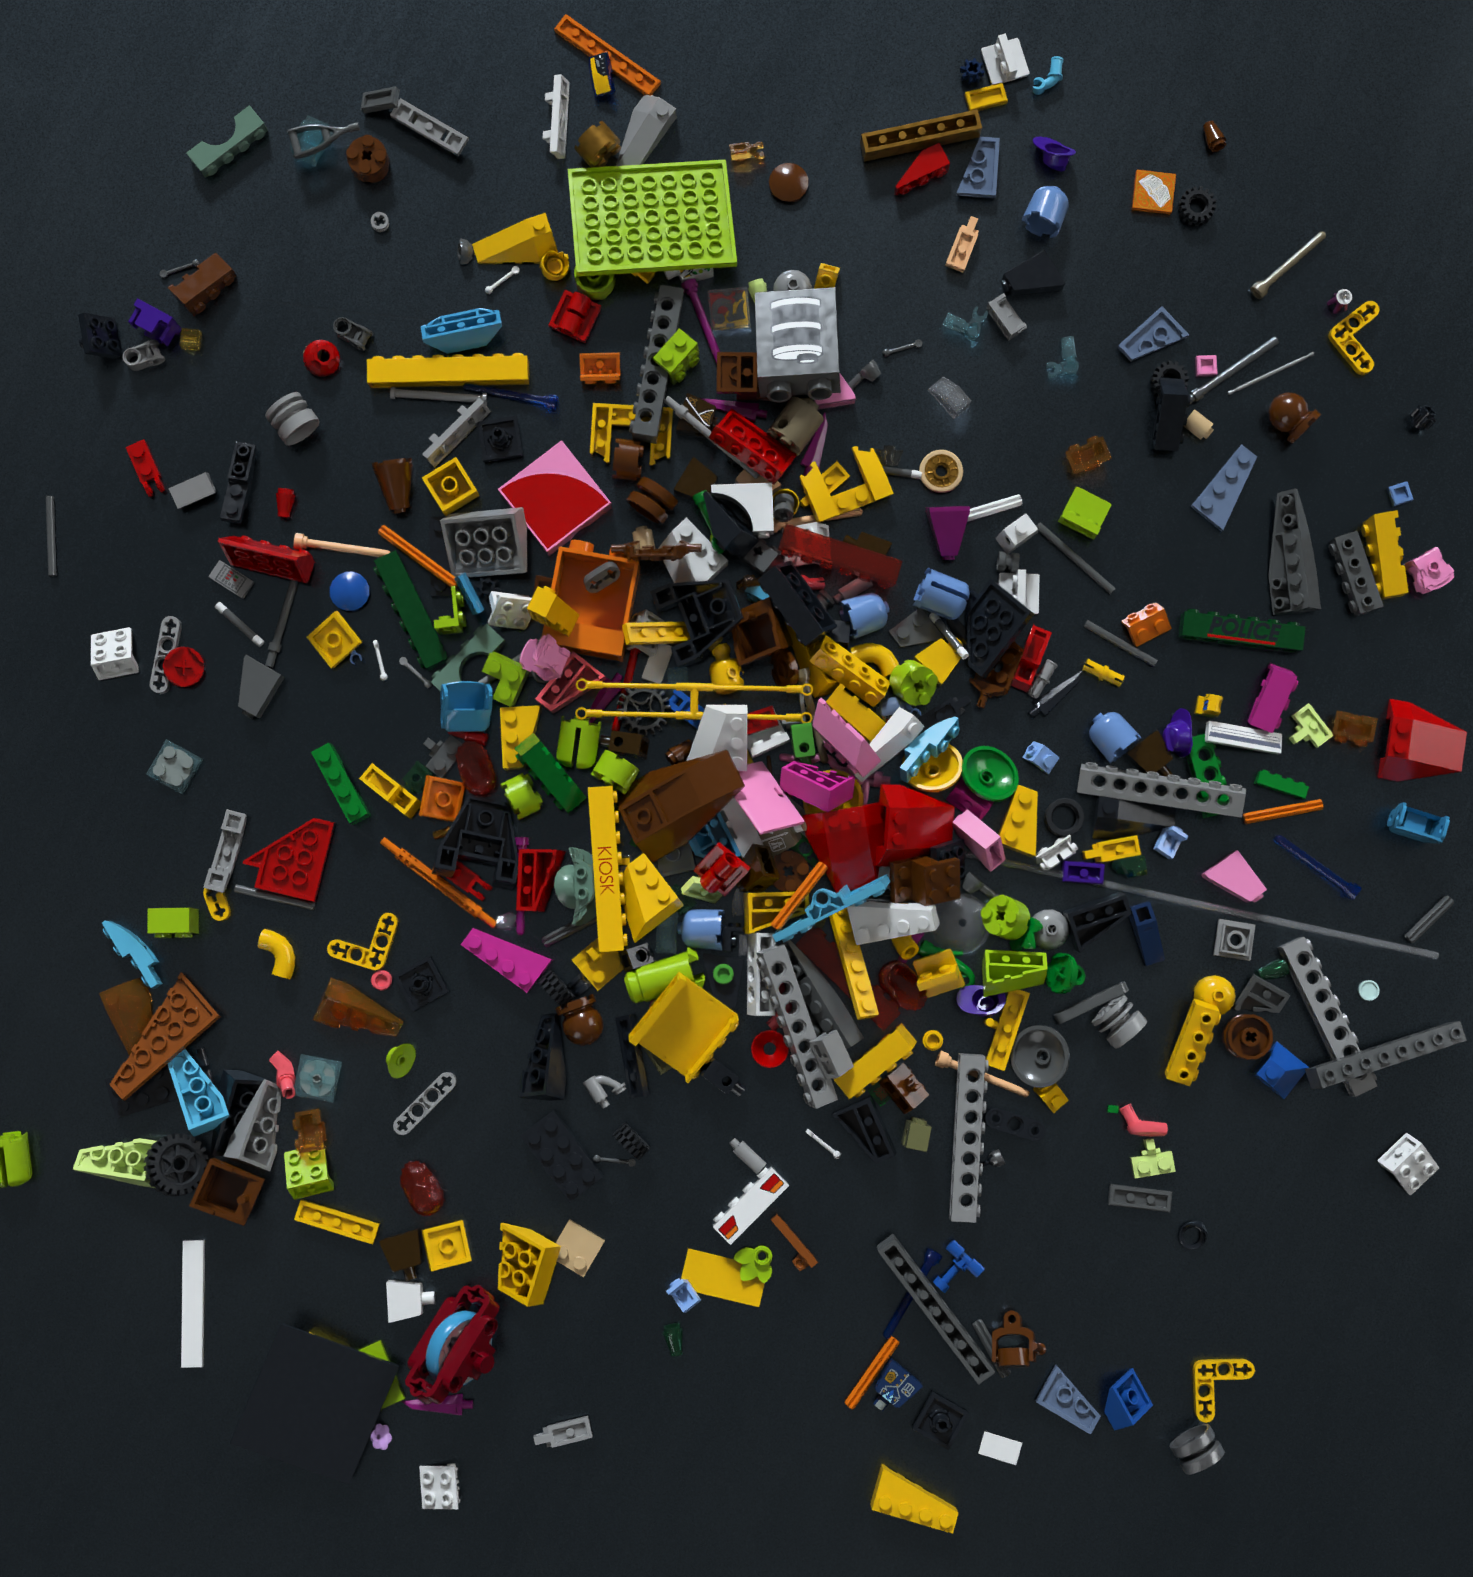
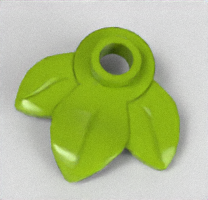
M758 1246L755 1249L745 1247L735 1254L734 1260L742 1264L740 1270L742 1281L752 1280L755 1277H758L762 1283H766L772 1274L770 1265L772 1252L768 1247ZM764 1252L766 1254L765 1259L760 1260L758 1254Z

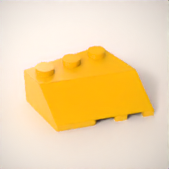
M644 853L627 865L623 872V885L619 886L620 893H624L625 905H623L634 943H636L684 905Z
M500 1223L503 1237L499 1245V1250H502V1261L499 1263L498 1290L527 1307L543 1305L561 1246L531 1229Z

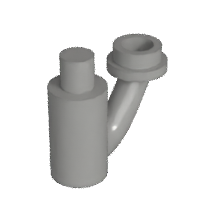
M594 1075L583 1082L594 1102H599L602 1109L610 1104L606 1099L608 1095L601 1084L613 1087L612 1093L614 1092L616 1095L626 1089L625 1083L620 1084L602 1075Z

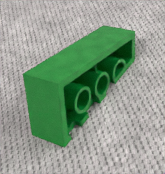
M534 733L515 747V750L518 752L515 755L522 765L528 764L531 768L528 772L535 780L539 778L542 781L543 785H541V788L548 796L552 793L556 798L553 802L560 811L565 809L569 813L587 798Z

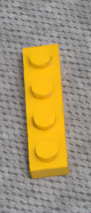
M640 622L622 625L626 645L680 644L690 640L685 622Z
M303 1199L299 1202L294 1218L296 1221L372 1245L375 1242L380 1227L379 1223Z

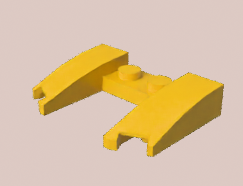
M593 403L590 454L593 455L596 452L605 457L603 459L604 462L610 463L612 426L630 427L631 420L635 421L636 414H633L634 405ZM663 407L657 444L651 443L650 466L655 465V460L664 456L667 459L670 458L673 409L670 407ZM643 417L641 420L644 422H648L651 419L649 417Z
M858 446L851 448L865 484L834 496L830 495L815 461L809 465L812 470L805 477L802 474L799 476L816 522L821 523L894 494L873 448H870V452L858 451Z

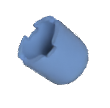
M1043 186L1037 189L1022 217V222L1026 223L1025 228L1040 237L1042 234L1050 235V238L1056 237L1069 207L1067 196L1056 186Z
M866 593L839 602V605L843 608V610L839 611L841 621L850 622L851 634H849V638L852 640L877 631L887 623V613L890 612L889 605L886 601L883 602L882 598L875 593Z
M1108 712L1105 715L1102 713L1098 714L1092 720L1094 724L1089 731L1090 739L1110 764L1129 751L1127 747L1130 744H1137L1141 739V736L1116 712Z
M694 909L686 912L682 922H678L677 929L678 934L682 935L684 944L697 949L722 950L723 927H726V925H722V917H725V910Z

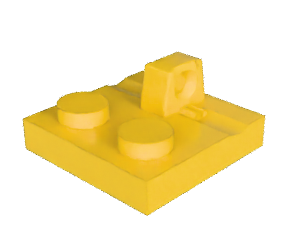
M334 611L307 636L308 640L330 668H335L363 643L338 611Z
M598 938L572 959L573 963L597 991L624 970L618 951L599 953Z
M463 1220L421 1230L431 1272L472 1261Z

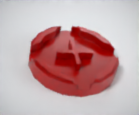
M177 647L171 650L164 658L163 673L167 680L175 686H192L203 676L204 661L201 655L193 648Z

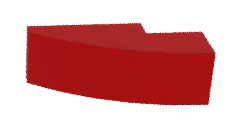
M1035 625L1032 626L1023 647L1024 653L1011 686L1025 692L1029 690L1052 632Z

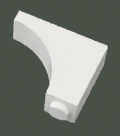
M772 483L711 485L712 495L735 503L746 513L751 522L754 535H758V538H769L770 535H774Z

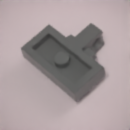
M452 735L444 743L439 741L437 744L430 738H427L423 744L432 750L429 753L432 759L426 767L440 778H444L467 747Z

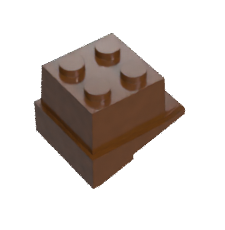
M770 597L741 609L744 618L732 630L733 645L739 666L748 665L793 645L782 613L773 607Z
M212 1158L206 1166L189 1206L245 1226L265 1179L219 1159Z

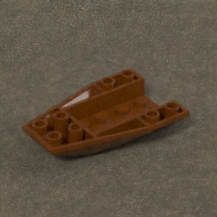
M723 750L650 771L635 780L625 795L618 791V809L635 845L652 862H656L687 844L745 787V784L728 750Z

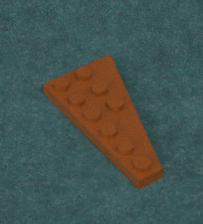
M182 972L177 977L178 980L173 988H170L165 1001L158 1007L142 1032L139 1042L132 1048V1053L127 1061L121 1065L109 1084L124 1101L220 1018V1015Z

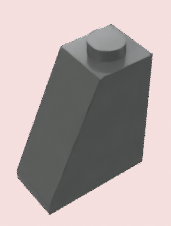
M245 655L243 661L238 707L243 709L242 714L253 719L255 716L260 719L285 677L248 655Z

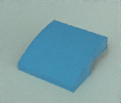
M466 572L456 576L454 580L471 613L475 615L482 612L484 607Z

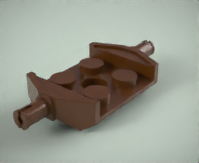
M680 540L675 546L664 545L660 549H654L653 545H645L640 548V541H633L624 545L612 544L611 552L624 553L628 560L675 561L682 559L690 552H702V544H689Z
M1015 641L997 662V664L1003 663L1001 671L996 672L995 665L986 678L975 673L974 679H969L981 692L976 706L985 709L988 697L1008 694L1024 653V649Z

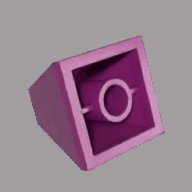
M970 506L926 507L930 527L939 554L943 556V560H953L958 555L970 513Z

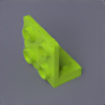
M1076 487L1058 522L1094 540L1101 529L1111 503L1080 487Z
M451 586L454 618H451V616H440L439 620H434V628L439 635L464 633L463 627H466V616L463 615L461 607H465L464 597L456 586Z
M323 1143L284 1153L287 1190L294 1200L334 1190V1183L328 1174L326 1149Z

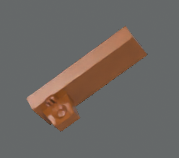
M777 1213L773 1215L771 1221L798 1251V1255L792 1260L794 1266L799 1271L808 1266L814 1267L818 1263L817 1259Z

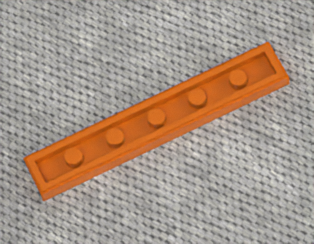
M567 14L564 15L554 28L555 33L590 58L604 54L606 69L641 94L652 96L660 86L661 81Z

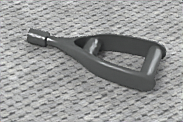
M358 122L349 124L347 127L310 124L291 128L287 131V135L290 137L294 151L293 157L301 159L324 150L339 136L349 131L350 133L358 131L360 127ZM321 130L324 142L316 147L302 151L297 134Z

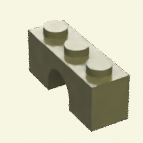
M911 1116V1120L906 1119L901 1144L905 1145L906 1148L927 1152L932 1127L924 1119Z

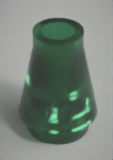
M1278 958L1268 965L1257 969L1260 978L1264 980L1286 978L1285 975L1290 974L1285 958L1281 960Z
M672 1323L664 1326L662 1333L669 1348L670 1356L682 1355L683 1329L680 1328V1324Z

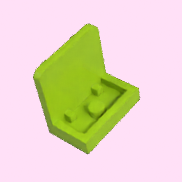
M679 328L653 357V361L669 373L670 382L673 385L677 382L680 383L685 378L690 367L694 368L699 362L698 343Z

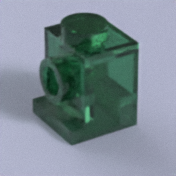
M417 760L415 765L403 777L402 780L406 782L403 786L411 793L416 791L420 794L424 789L426 775L435 776V774ZM418 774L420 776L419 781L414 782L413 776Z
M675 884L671 887L677 896L683 895L681 891L683 885L678 886ZM683 895L684 901L682 903L684 906L677 911L680 916H683L697 905L692 897Z

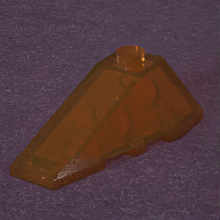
M141 977L99 993L107 1014L129 1056L132 1053V1048L135 1044L137 1045L142 1037V1032L153 1017L151 993Z
M330 978L313 1018L314 1021L330 1027L349 1026L351 1030L358 1031L359 1028L369 1029L371 1033L395 1037L403 1024L401 1019L356 988L334 978Z

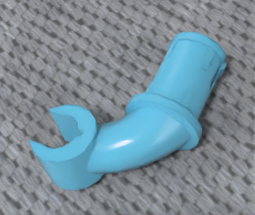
M1054 56L1051 58L1050 73H1048L1047 79L1044 80L1041 77L1034 79V85H1040L1039 87L1033 86L1034 94H1042L1045 90L1053 87L1058 81L1063 79L1061 73L1064 59L1062 57Z

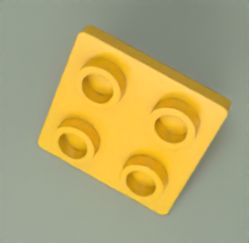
M951 949L913 961L918 975L919 991L924 990L927 998L965 986L964 979Z

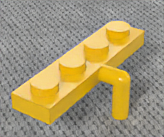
M1020 989L1008 992L999 1020L996 1021L992 1018L984 1019L985 1026L995 1029L986 1057L989 1066L1005 1071L1030 993Z

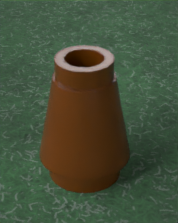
M1214 121L1206 122L1203 128L1208 149H1211L1212 152L1222 150L1226 146V137Z
M688 739L669 748L668 752L665 753L668 762L671 765L683 762L688 757L693 742Z

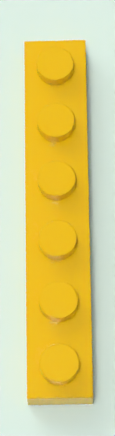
M845 908L829 916L856 1017L857 1020L876 1017L879 1013L860 945H856L848 910Z

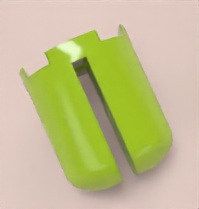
M561 716L556 754L557 761L565 767L572 768L574 766L579 728H581L576 769L592 767L596 762L602 722L599 721L598 724L589 723L590 718L580 720L576 716L571 720H564L565 716Z
M21 1131L2 1133L3 1135L0 1136V1188H6L8 1184L10 1187L22 1185L31 1178L33 1173L28 1132L21 1135Z

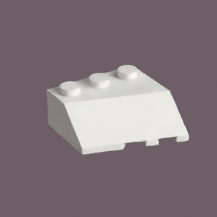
M687 518L671 531L658 548L660 549L664 545L675 546L680 540L689 544H702V552H690L680 560H663L674 583L711 581L728 566V560L722 554L714 551L711 542Z
M706 705L686 761L728 750L737 770L747 771V705Z

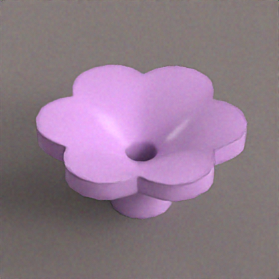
M379 1423L374 1426V1430L370 1434V1440L373 1442L375 1449L386 1450L388 1443L391 1442L392 1436L387 1425Z

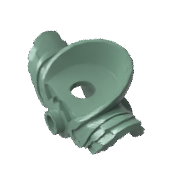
M570 847L568 849L573 864L565 865L557 872L554 888L558 900L565 907L575 909L572 925L580 926L587 924L596 917L592 854Z

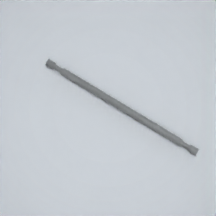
M1311 352L1306 356L1298 358L1284 366H1281L1252 381H1249L1237 387L1234 390L1228 391L1227 393L1228 395H1231L1236 391L1242 390L1286 368H1289L1301 361H1304L1306 358L1314 356V352Z

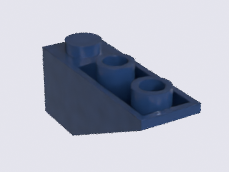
M1150 901L1131 906L1132 914L1129 916L1145 966L1164 961L1165 956L1158 925Z

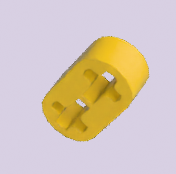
M204 888L203 895L212 918L217 921L227 920L230 917L231 909L225 893H216L217 901H215L213 896H209L211 890ZM217 904H219L220 908L225 909L223 917L216 915V912L219 911Z

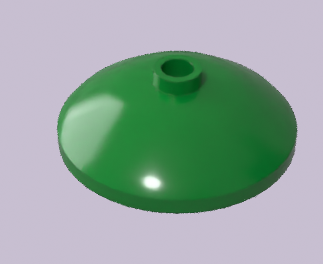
M978 746L971 749L963 758L961 766L963 780L968 788L980 798L994 802L1003 801L1016 791L1019 782L1018 771L1013 761L1004 752L990 746Z

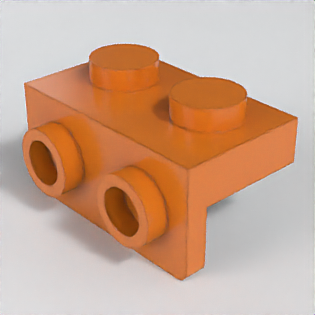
M620 352L580 353V381H585V384H595L597 381L605 380V383L611 384L620 380Z
M1158 603L1149 604L1143 610L1131 613L1122 620V624L1127 627L1132 643L1136 647L1172 629L1165 609Z

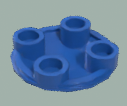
M356 572L339 574L330 586L332 602L339 609L345 611H357L367 602L370 595V586L367 580Z

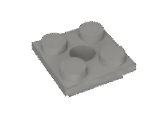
M1218 919L1213 955L1250 961L1255 925ZM1233 934L1238 935L1240 938L1237 946L1232 945L1230 942V937Z

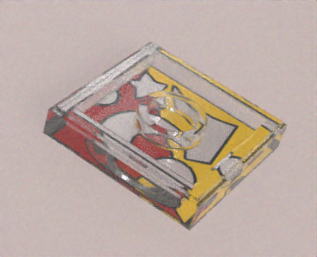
M747 287L708 290L712 331L751 327Z

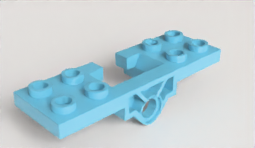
M888 875L877 878L853 891H850L848 885L843 886L837 893L823 888L818 889L812 897V902L805 909V915L785 924L781 930L775 931L772 935L775 942L782 940L784 943L792 939L798 931L801 934L812 929L816 922L853 904L857 907L865 903L866 899L871 895L875 898L883 894L888 889L887 885L890 883ZM819 893H825L828 896L826 903L818 902L817 895Z

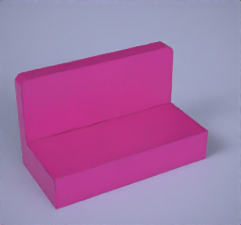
M963 777L946 798L949 803L963 813L968 809L980 820H982L994 803V801L982 799L974 794L964 782Z

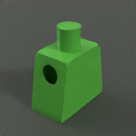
M812 723L791 725L790 736L794 761L812 765L811 759L815 758ZM800 747H806L807 752H801Z

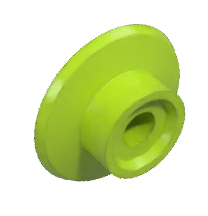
M408 1043L401 1044L388 1052L386 1063L388 1071L393 1078H401L411 1070L416 1057L413 1045Z

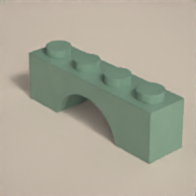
M250 105L234 116L235 131L227 142L220 145H210L201 141L187 152L191 161L205 178L214 175L218 168L230 163L235 155L246 151L251 143L265 136L268 130Z
M487 623L484 626H479L474 632L475 636L470 641L466 640L460 646L461 651L456 656L454 654L450 656L446 661L447 665L442 670L438 669L433 674L431 683L440 692L442 684L462 681V668L471 657L476 655L489 656L491 652H498L506 644L505 640Z

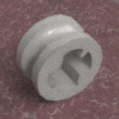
M376 212L371 217V224L375 231L384 232L389 227V220L386 214ZM383 218L385 224L377 226L376 220Z

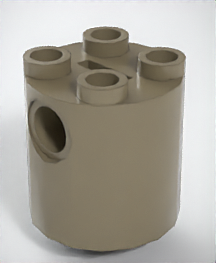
M794 396L791 397L766 433L799 456L823 423L824 418L817 411L819 408L818 404L812 399Z

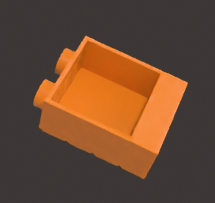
M571 540L569 548L559 546L551 589L556 591L555 594L575 610L579 617L569 637L546 625L543 627L542 636L550 634L557 641L556 644L560 648L564 647L571 653L574 651L576 654L623 662L626 642L622 625L631 623L641 569L640 562L633 559L628 560L624 553H612L611 548L609 555L594 553V544L581 540ZM608 561L615 562L620 570V577L597 593L588 592L584 585V577Z

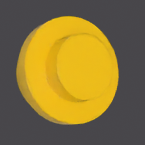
M936 1030L927 1031L922 1039L923 1045L928 1050H938L943 1044V1037Z

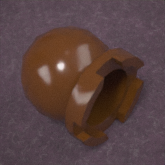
M1296 393L1280 394L1273 399L1269 406L1270 422L1279 431L1288 432L1290 436L1287 440L1291 444L1321 415L1316 409L1313 412L1309 411L1308 403L1302 396Z
M594 994L588 996L589 1000L585 996L569 1002L563 1007L564 1009L561 1006L555 1008L558 1016L563 1014L565 1017L563 1030L568 1040L574 1044L581 1046L590 1045L597 1041L602 1034L603 1019L600 1013L592 1007V1003L596 1002Z

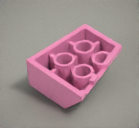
M820 698L812 726L825 741L823 746L831 754L835 752V757L842 764L846 762L848 764L847 768L854 775L858 772L864 778L881 762L880 758L868 742L849 723H846L834 709L831 710L824 699Z

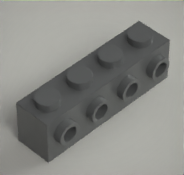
M1358 531L1335 537L1329 541V551L1335 557V568L1338 575H1341L1343 581L1342 589L1348 595L1350 611L1357 617L1384 607Z

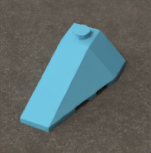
M186 1049L168 1063L188 1130L193 1136L215 1129L230 1116L224 1097Z

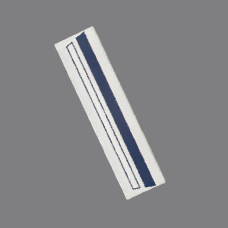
M1207 721L1205 742L1278 755L1281 754L1282 734Z

